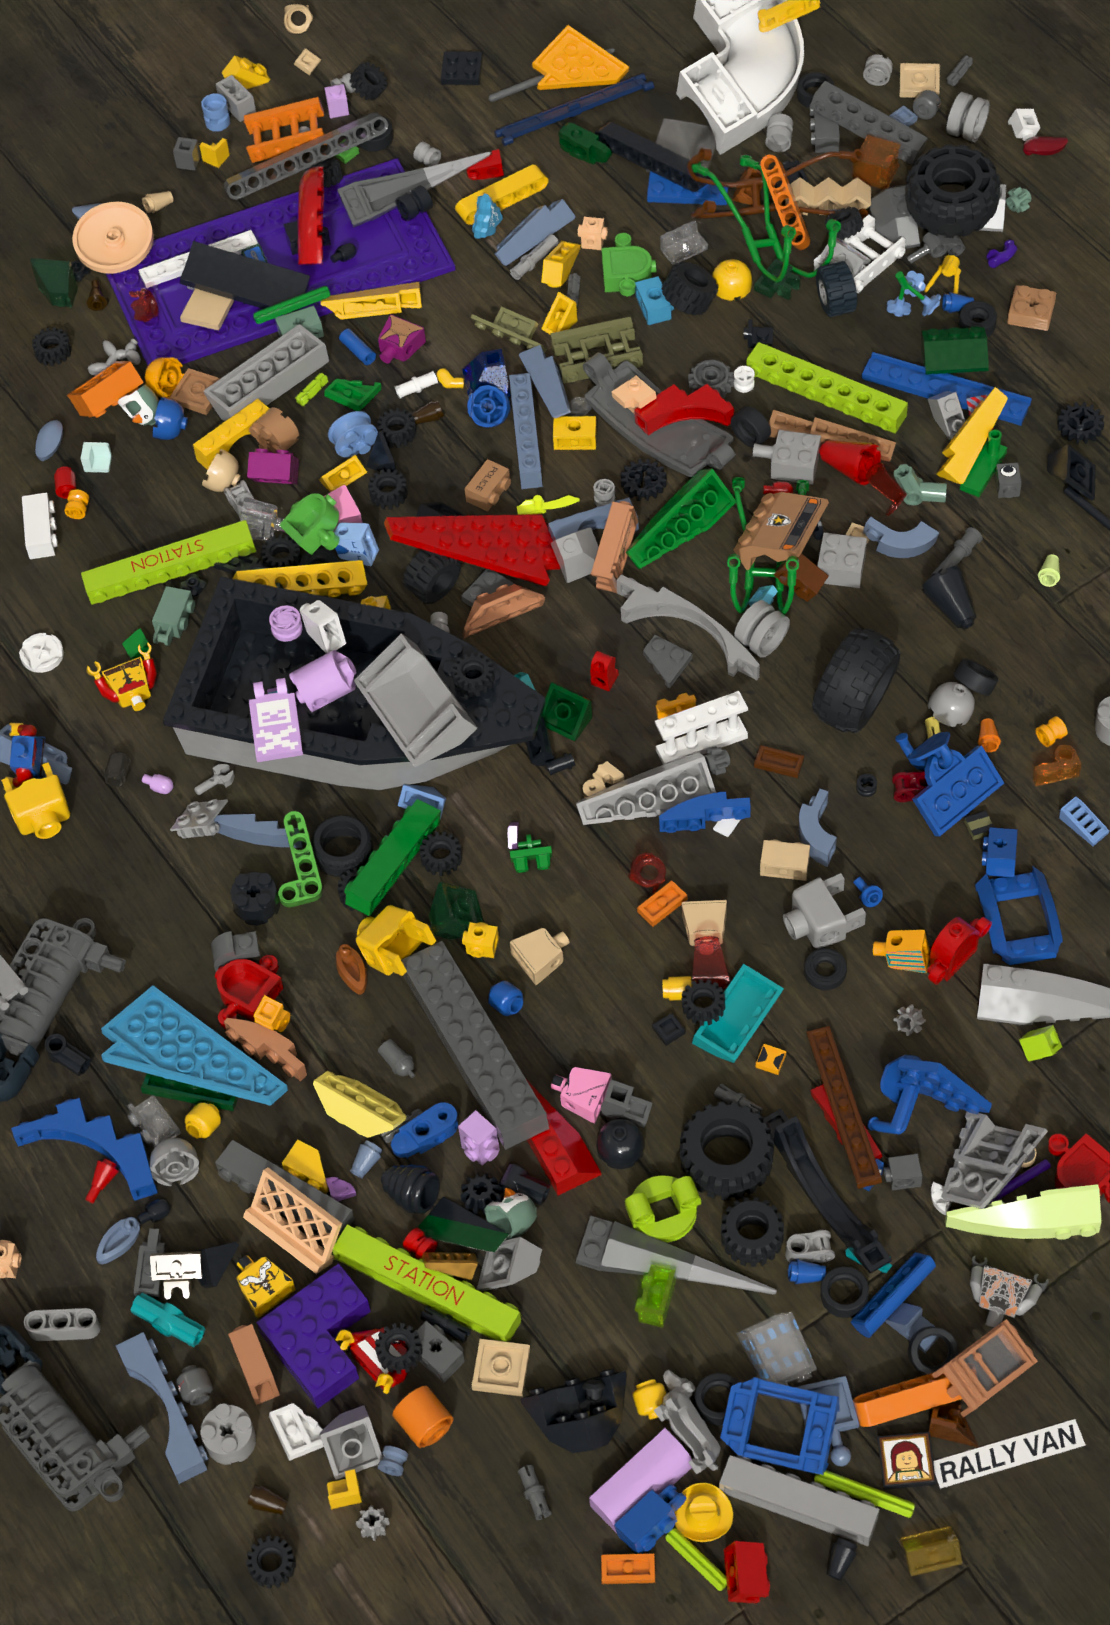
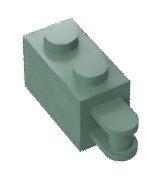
M166 586L152 619L155 630L153 643L158 644L162 642L169 646L173 637L180 638L183 630L187 629L188 617L195 609V600L192 598L191 591Z

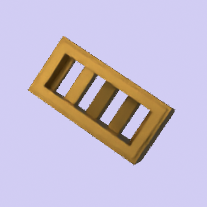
M423 1252L422 1255L425 1268L467 1280H472L478 1265L476 1255L473 1253Z

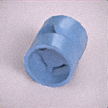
M210 94L204 97L201 106L206 127L211 131L226 129L230 124V117L225 97L221 94Z

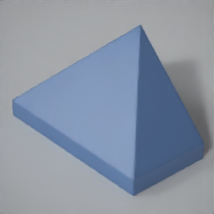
M403 785L398 803L399 807L406 809L419 799L441 810V819L446 798L434 787Z

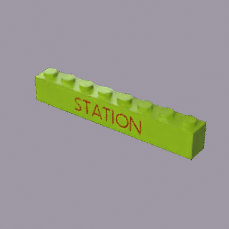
M244 520L82 572L81 575L87 595L93 605L118 596H124L133 591L145 589L158 583H164L180 576H186L192 572L214 566V563L217 562L226 563L234 557L239 558V555L248 556L251 553H255L256 549L247 522Z
M347 1225L334 1245L332 1251L334 1259L426 1306H431V1308L444 1315L450 1314L453 1316V1320L494 1341L510 1342L521 1323L520 1312L514 1305L510 1303L503 1304L497 1301L494 1295L489 1292L482 1293L476 1290L467 1281L460 1282L454 1279L452 1275L425 1268L423 1259L416 1260L406 1250L402 1248L395 1249L389 1246V1243L380 1237L375 1239L369 1236L360 1227L356 1226L353 1228Z

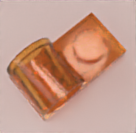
M1060 745L1055 749L1053 763H1042L1036 766L1033 774L1035 786L1079 777L1082 764L1075 749L1070 745Z

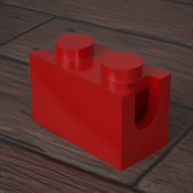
M734 1541L724 1549L728 1602L759 1603L760 1597L769 1596L770 1582L767 1579L766 1572L767 1555L764 1552V1543Z

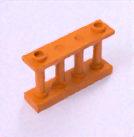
M319 97L244 115V122L250 135L253 134L254 145L246 147L252 163L274 158L323 136L324 132L322 128L318 129L317 118L324 116V110ZM309 120L310 131L299 133L298 123ZM291 125L292 135L280 138L279 127ZM272 129L273 140L262 143L261 132Z

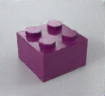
M255 449V452H249L247 478L255 482L297 484L299 459L287 450H276V453L268 452L267 449Z

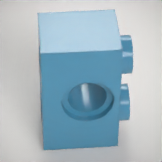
M659 276L635 282L636 298L647 324L652 325L671 320V311L674 310V307L665 299L662 293L663 284Z

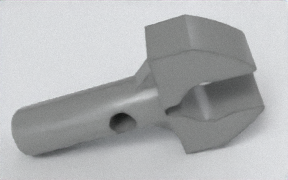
M216 765L213 767V777L194 788L196 794L201 795L217 784H223L225 787H228L233 783L234 771L223 776L222 774L230 770L229 765Z

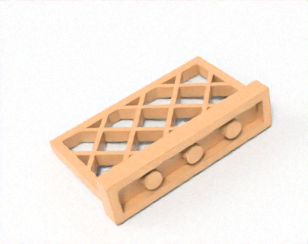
M270 1168L264 1169L252 1205L245 1210L243 1218L314 1273H319L333 1262L334 1256L331 1253L342 1223ZM269 1179L274 1182L275 1191H271L268 1183ZM285 1193L292 1196L294 1205L289 1204ZM273 1195L279 1196L283 1207H277ZM262 1197H266L269 1206L261 1201ZM304 1207L311 1210L313 1219H308ZM292 1209H297L301 1221H295ZM284 1211L287 1220L280 1216L279 1212ZM323 1221L332 1226L331 1233H326ZM311 1223L316 1224L319 1235H314ZM303 1225L306 1235L298 1229V1226ZM321 1239L324 1248L318 1245L316 1240Z

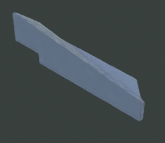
M563 199L552 202L548 208L546 205L535 208L497 245L495 255L503 265L507 266L545 240L549 234L555 233L574 220V213Z

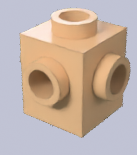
M584 217L583 224L578 227V237H581L582 248L602 250L603 241L607 239L608 228L604 227V219Z
M0 1240V1278H16L17 1270L21 1265L22 1255L14 1243L8 1240Z

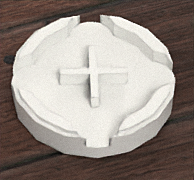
M46 633L30 636L23 642V646L19 651L22 664L28 670L40 673L57 667L64 655L61 641L56 636L46 635Z

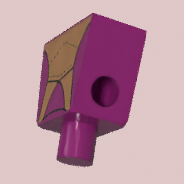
M390 315L378 339L381 351L380 359L385 363H390L393 358L406 361L426 342L424 328Z

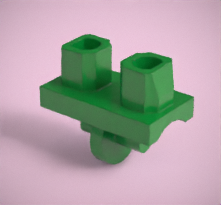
M531 834L526 835L527 841L518 842L519 849H528L510 851L511 862L514 863L516 873L528 872L527 860L534 859L537 861L538 870L550 869L551 846L533 848L541 846V839L531 840Z

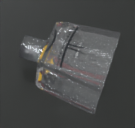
M244 497L240 521L246 520L252 539L271 541V537L275 535L276 530L285 532L279 526L284 519L278 518V507L276 505Z

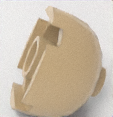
M220 449V454L217 453L206 473L209 476L207 480H203L202 486L215 492H223L224 488H230L231 485L236 486L241 477L238 474L239 464L236 458L229 452Z

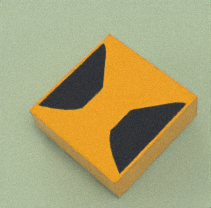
M763 1044L756 1062V1068L779 1075L786 1057V1051Z

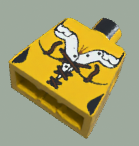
M247 1255L242 1257L237 1263V1266L242 1271L237 1276L239 1287L257 1319L296 1291L293 1280L266 1257H262L254 1263Z

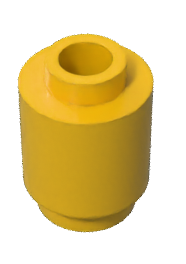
M691 976L663 979V998H669V1001L682 1000V992L685 991V987L687 985L691 987Z

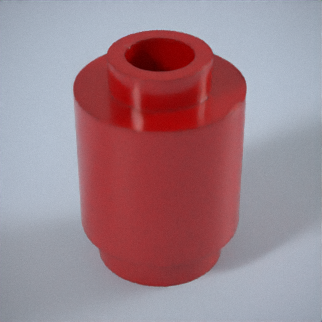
M70 467L58 468L54 474L56 495L67 499L71 490H77L75 473Z

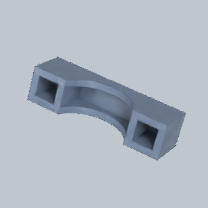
M630 498L615 501L618 503L619 501H626L632 505ZM612 503L548 523L553 541L589 527L592 530L604 529ZM636 524L637 527H636V530H635V531L639 530V525H638V524Z

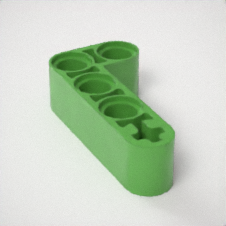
M291 811L284 818V827L298 880L285 883L279 888V900L285 907H295L314 902L322 895V884L304 817L297 811ZM291 820H296L298 823L299 833L295 834ZM298 841H304L307 845L303 850H296L294 844ZM303 863H310L312 869L309 872H302L300 866ZM313 884L318 887V891L315 894H308L305 891L306 887ZM291 890L296 895L292 900H286L283 898V893Z

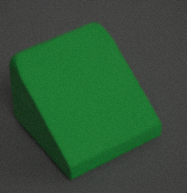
M141 628L136 630L122 643L131 660L143 656L138 651L139 644L142 652L149 650L148 641Z

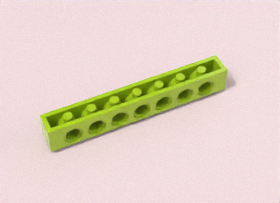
M760 342L757 343L747 358V366L754 370L755 377L781 386L790 392L798 393L810 400L820 402L827 407L842 411L847 415L859 418L866 423L881 427L883 430L896 433L907 417L908 402Z

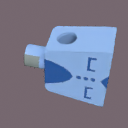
M339 523L334 532L340 539L339 544L335 548L338 557L348 561L362 560L363 565L372 566L379 548L369 524Z

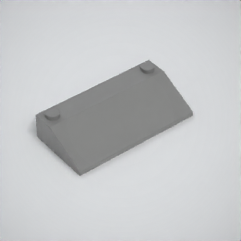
M402 633L354 680L414 767L462 744L477 729L474 722L417 644Z

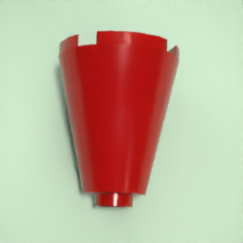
M828 440L821 445L819 450L821 459L860 485H867L872 481L869 478L872 473H877L881 461V451L877 450L876 447L878 445L873 443Z

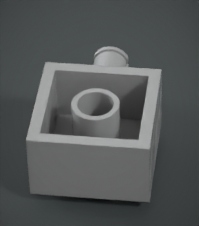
M779 430L776 444L773 446L754 444L753 457L771 459V479L790 482L808 480L809 484L813 485L820 455L821 436Z

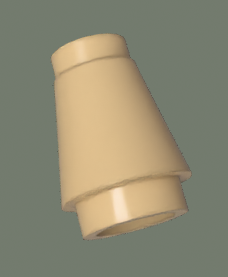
M170 191L147 194L142 199L147 213H155L173 202V196Z

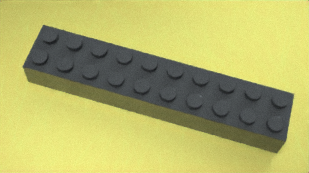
M443 941L402 959L401 961L407 970L404 974L405 980L486 1118L497 1129V1136L505 1150L548 1130L549 1125L544 1108Z

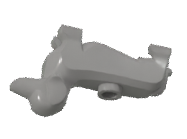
M666 1370L663 1378L669 1393L664 1396L663 1404L654 1409V1412L661 1422L669 1419L671 1429L692 1450L694 1458L688 1463L696 1474L706 1467H709L712 1471L718 1470L715 1461L719 1456L721 1447L689 1400L695 1390L694 1384L688 1379L680 1378L672 1371Z

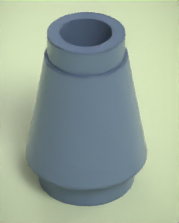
M367 1140L364 1144H360L350 1172L359 1178H363L381 1158L382 1149Z

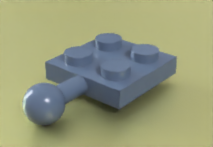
M846 1376L796 1387L839 1397L840 1412H837L831 1440L833 1449L830 1457L837 1466L847 1465L851 1460V1452L846 1446H843L840 1432L859 1428V1421ZM799 1404L806 1427L810 1406Z

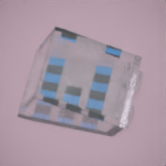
M781 1312L736 1333L759 1378L762 1380L789 1386L788 1383L795 1379L801 1382L812 1377L811 1372L817 1370L792 1312Z

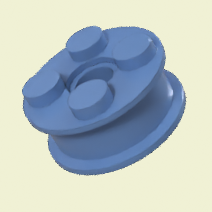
M355 411L337 419L328 431V438L335 444V451L338 455L352 457L359 453H368L371 446L375 443L378 431L371 424V419L367 413Z

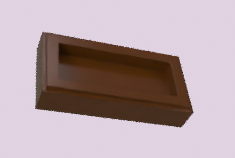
M760 745L754 762V768L798 778L804 762V756Z

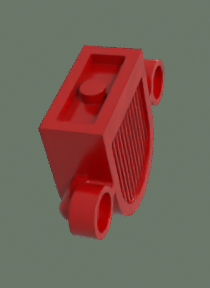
M960 917L952 919L933 943L929 967L927 968L929 973L928 979L935 985L939 984L943 979L948 981L977 951L979 938L987 934L992 926V922L985 917L981 919L976 918L970 924Z
M272 955L263 956L259 964L247 959H237L221 966L216 971L215 979H217L220 997L227 1006L218 1014V1021L222 1028L226 1029L224 1021L227 1018L238 1019L237 1013L256 1023L253 1016L264 995L275 1000L283 990L281 977L275 974L279 969L276 957Z
M1087 1133L1070 1149L1068 1148V1139L1064 1135H1052L1048 1142V1150L1051 1154L1061 1157L1055 1174L1056 1189L1098 1184L1100 1196L1104 1194L1105 1199L1110 1203V1153Z

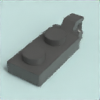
M149 1228L148 1242H142V1246L139 1247L134 1284L135 1296L143 1292L150 1297H160L162 1280H152L150 1255L152 1253H165L166 1251L165 1243H160L161 1233L159 1229Z

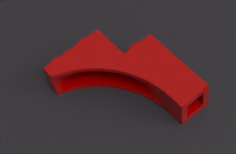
M673 384L656 395V399L641 409L638 407L634 409L635 423L648 436L666 425L691 419L710 420L729 426L731 418L734 416L732 404L728 401L726 402L716 389H712L708 384L688 396L684 390H680Z

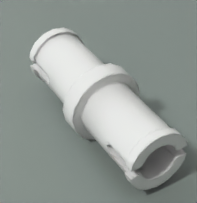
M431 371L417 378L416 376L412 377L410 381L395 386V390L399 399L414 392H422L421 389L437 384L438 380L434 371Z

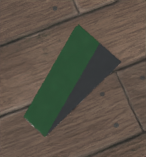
M442 1197L418 1226L427 1238L493 1253L509 1236V1233L445 1197Z

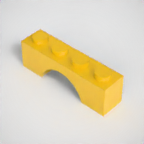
M256 399L193 444L196 460L208 470L216 454H220V449L229 452L232 445L238 439L250 434L249 428L269 408L259 399Z

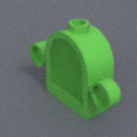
M619 233L615 237L616 247L601 248L605 292L620 291L623 296H631L636 291L635 282L652 278V273L656 272V260H652L650 254L645 249L631 246V236L629 234Z
M317 493L304 497L301 501L292 505L290 513L279 524L298 545L311 555L320 545L324 546L327 550H333L340 541L339 536L333 532L339 520V512L335 507L337 502L328 494L325 497Z

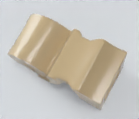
M608 761L598 765L597 771L592 774L593 779L586 781L583 785L584 799L606 789L605 783L615 785L624 781V774Z

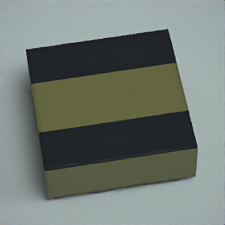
M986 811L965 817L964 823L973 840L988 836L989 828H994Z

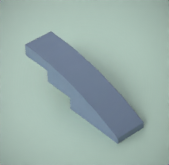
M255 814L217 815L214 819L215 824L219 825L218 833L227 837L258 845L289 847L285 829H279L278 821L257 822ZM294 828L295 834L299 833L298 828ZM303 841L296 842L294 848H302Z

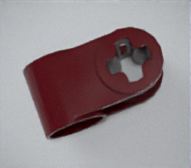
M925 771L895 774L892 777V782L895 784L894 800L897 802L913 801L912 798L926 788L923 785H928L925 779Z

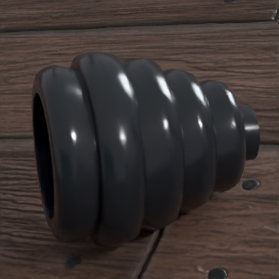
M392 1166L385 1170L381 1176L383 1190L398 1206L408 1213H426L432 1208L438 1198L440 1191L439 1176L427 1166Z

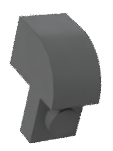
M229 931L217 936L211 943L215 971L233 960L260 956L256 931L234 936Z
M611 1079L601 1105L602 1113L611 1120H629L638 1126L645 1127L652 1102L632 1096L634 1087Z

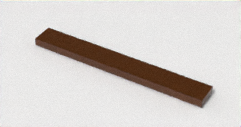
M830 1026L807 1031V1039L857 1188L882 1183V1178Z

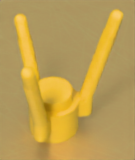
M947 255L944 258L942 265H939L937 272L927 284L924 292H928L942 273L947 277L955 275L954 293L958 294L961 269L958 268L960 261L956 256Z

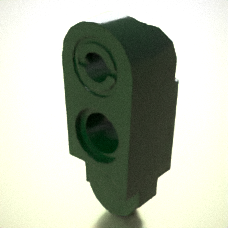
M565 123L559 130L560 147L563 151L569 153L570 156L594 165L596 162L606 163L612 155L611 150L606 144L599 141L598 135L574 123Z

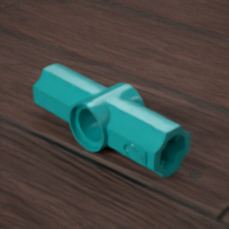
M143 1292L134 1299L130 1309L131 1313L151 1323L153 1328L168 1337L172 1335L192 1347L198 1345L202 1340L205 1327L184 1316L183 1312L170 1303H165L164 1305Z

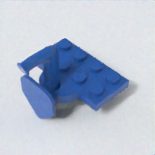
M940 732L931 736L914 750L908 740V734L901 733L896 736L895 741L899 743L912 766L920 770L925 769V779L928 786L913 797L912 800L935 836H941L1004 784V781L982 746H976L963 757L960 752L949 749L950 733Z
M903 1055L886 1065L880 1082L882 1093L898 1105L892 1122L880 1121L878 1117H872L868 1121L867 1126L871 1131L875 1130L890 1134L903 1133L907 1128L919 1093L942 1101L945 1104V1108L955 1112L962 1109L972 1114H978L979 1112L989 1113L992 1103L941 1063L922 1061L920 1057L914 1055Z

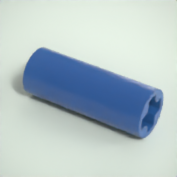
M345 329L340 334L339 340L365 365H369L375 360L376 354L351 329Z

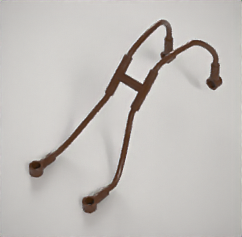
M701 148L699 154L693 156L688 161L687 171L693 180L715 185L713 180L698 177L692 170L693 164L711 160L712 151L710 148ZM860 149L852 152H827L785 171V173L789 176L828 157L848 159L853 163H857L863 159L864 155ZM762 177L739 180L735 183L720 181L723 187H737L738 189L751 187L753 206L739 208L740 216L765 213L764 205H761L759 186L763 185ZM706 200L703 206L691 214V218L702 219L735 215L732 211L714 213L716 210L715 201ZM769 204V212L775 211V204ZM799 207L800 212L821 215L835 213L832 210ZM864 208L859 209L863 220L869 215L868 211Z

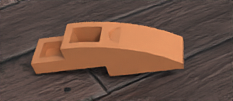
M227 1018L224 1021L227 1030L225 1033L228 1038L233 1042L238 1041L242 1044L243 1050L248 1055L252 1056L254 1054L260 1060L266 1055L272 1063L278 1062L289 1077L292 1078L294 1076L300 1082L307 1076L305 1065L295 1057L297 1053L294 1043L283 1035L260 1024L246 1020Z

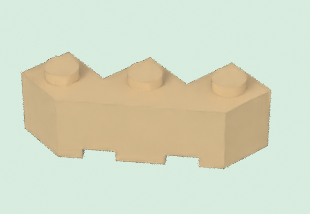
M801 177L790 184L798 207L822 210H841L842 208L856 207L859 210L871 206V187L858 177L844 187H841L829 177L815 187ZM788 198L785 199V205L789 203ZM800 212L801 215H808V213Z

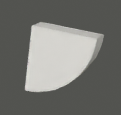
M933 1182L931 1188L932 1203L940 1213L946 1216L952 1201L943 1199L941 1195L944 1186Z

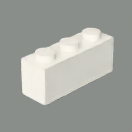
M47 493L22 496L25 546L29 558L36 559L55 556V547L58 546L56 534H53V530H57L55 517H52V513H55L54 501L49 500Z

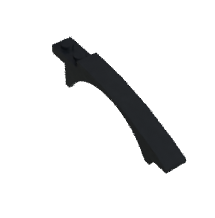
M782 1109L763 1118V1123L767 1122L771 1128L774 1145L787 1162L786 1167L832 1230L864 1268L871 1274L890 1263L892 1259L879 1242L876 1231L863 1224L847 1208L827 1180L811 1151L798 1118L795 1116L788 1119Z

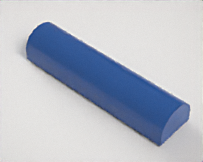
M917 1252L914 1253L851 1320V1324L860 1334L870 1338L934 1270L936 1264L931 1256Z

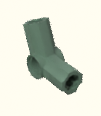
M907 464L900 465L894 470V477L904 493L903 499L906 504L918 505L922 501H946L947 483L923 482L921 478L916 476L913 468Z

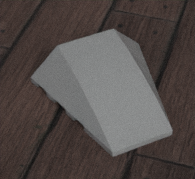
M966 1112V1126L961 1129L959 1136L961 1138L959 1149H955L953 1156L955 1159L954 1166L949 1169L941 1197L952 1202L984 1209L1014 1177L1048 1132L1045 1128L1025 1124L1022 1132L995 1126L985 1114Z

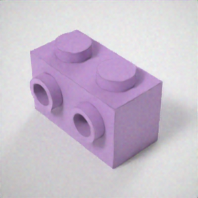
M475 1110L458 1128L461 1145L465 1150L466 1156L471 1161H477L483 1166L487 1161H492L498 1155L500 1149L497 1129Z

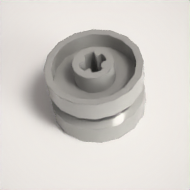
M960 92L952 105L948 117L947 134L956 137L963 134V139L976 142L984 129L988 117L989 100L979 97L973 100V95Z
M759 600L749 607L739 620L735 629V639L745 647L750 646V650L760 658L766 657L783 641L790 626V619L780 611H775L773 606L765 600Z

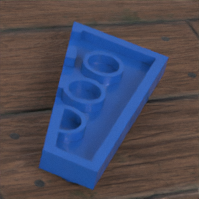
M650 171L647 202L703 204L704 201L708 200L715 201L716 205H727L726 200L715 185L707 184L699 191L692 192ZM724 187L725 191L728 194V187Z

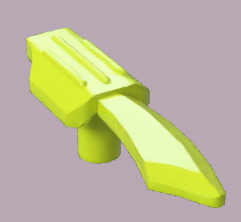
M536 495L533 499L525 500L521 505L517 506L518 515L546 513L547 509L566 507L579 502L580 499L567 495L563 498L544 503L542 497Z

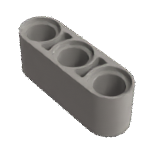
M88 1308L36 1310L28 1313L24 1319V1326L31 1339L35 1341L91 1339L96 1337L101 1329L96 1314ZM86 1321H92L91 1325L82 1327ZM61 1322H67L66 1326L57 1328ZM42 1323L38 1329H32L35 1324Z

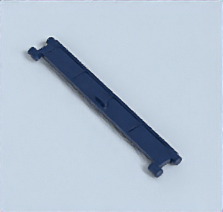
M643 73L494 131L496 138L502 136V143L506 146L514 143L513 139L565 118L574 117L581 114V112L640 89H643L644 92L654 89V84L652 81L646 83V77Z

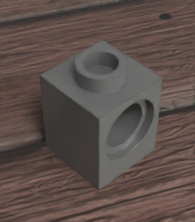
M918 1154L888 1158V1165L884 1167V1177L886 1182H890L892 1191L921 1187L922 1172Z

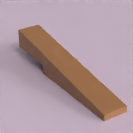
M773 410L769 421L771 428L770 437L777 438L778 431L784 430L820 435L821 445L828 440L873 443L878 445L876 448L881 451V460L889 462L896 442L816 417L814 422Z

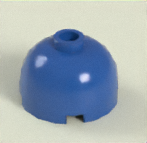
M491 385L479 387L469 396L467 403L469 416L472 417L477 425L486 428L496 427L504 423L511 409L507 394L500 388Z
M161 397V400H159L154 419L158 427H153V438L171 440L176 438L182 429H186L188 417H184V409L177 401Z

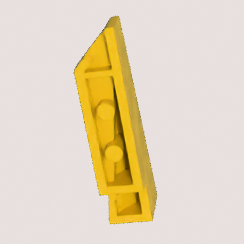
M420 282L331 295L321 300V305L326 306L340 319L401 313V307L422 308Z
M996 387L992 389L984 401L982 400L943 450L942 454L948 460L936 473L939 477L958 484L965 482L989 436V432L992 430L1008 400L1007 396Z

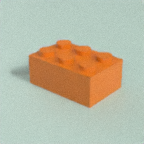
M116 361L68 394V397L80 416H95L97 418L105 414V409L110 405L116 406L120 398L126 394L131 395L138 390V386L144 382L131 361Z

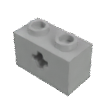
M233 75L216 83L217 93L225 97L228 110L239 122L244 120V115L256 113L253 96Z

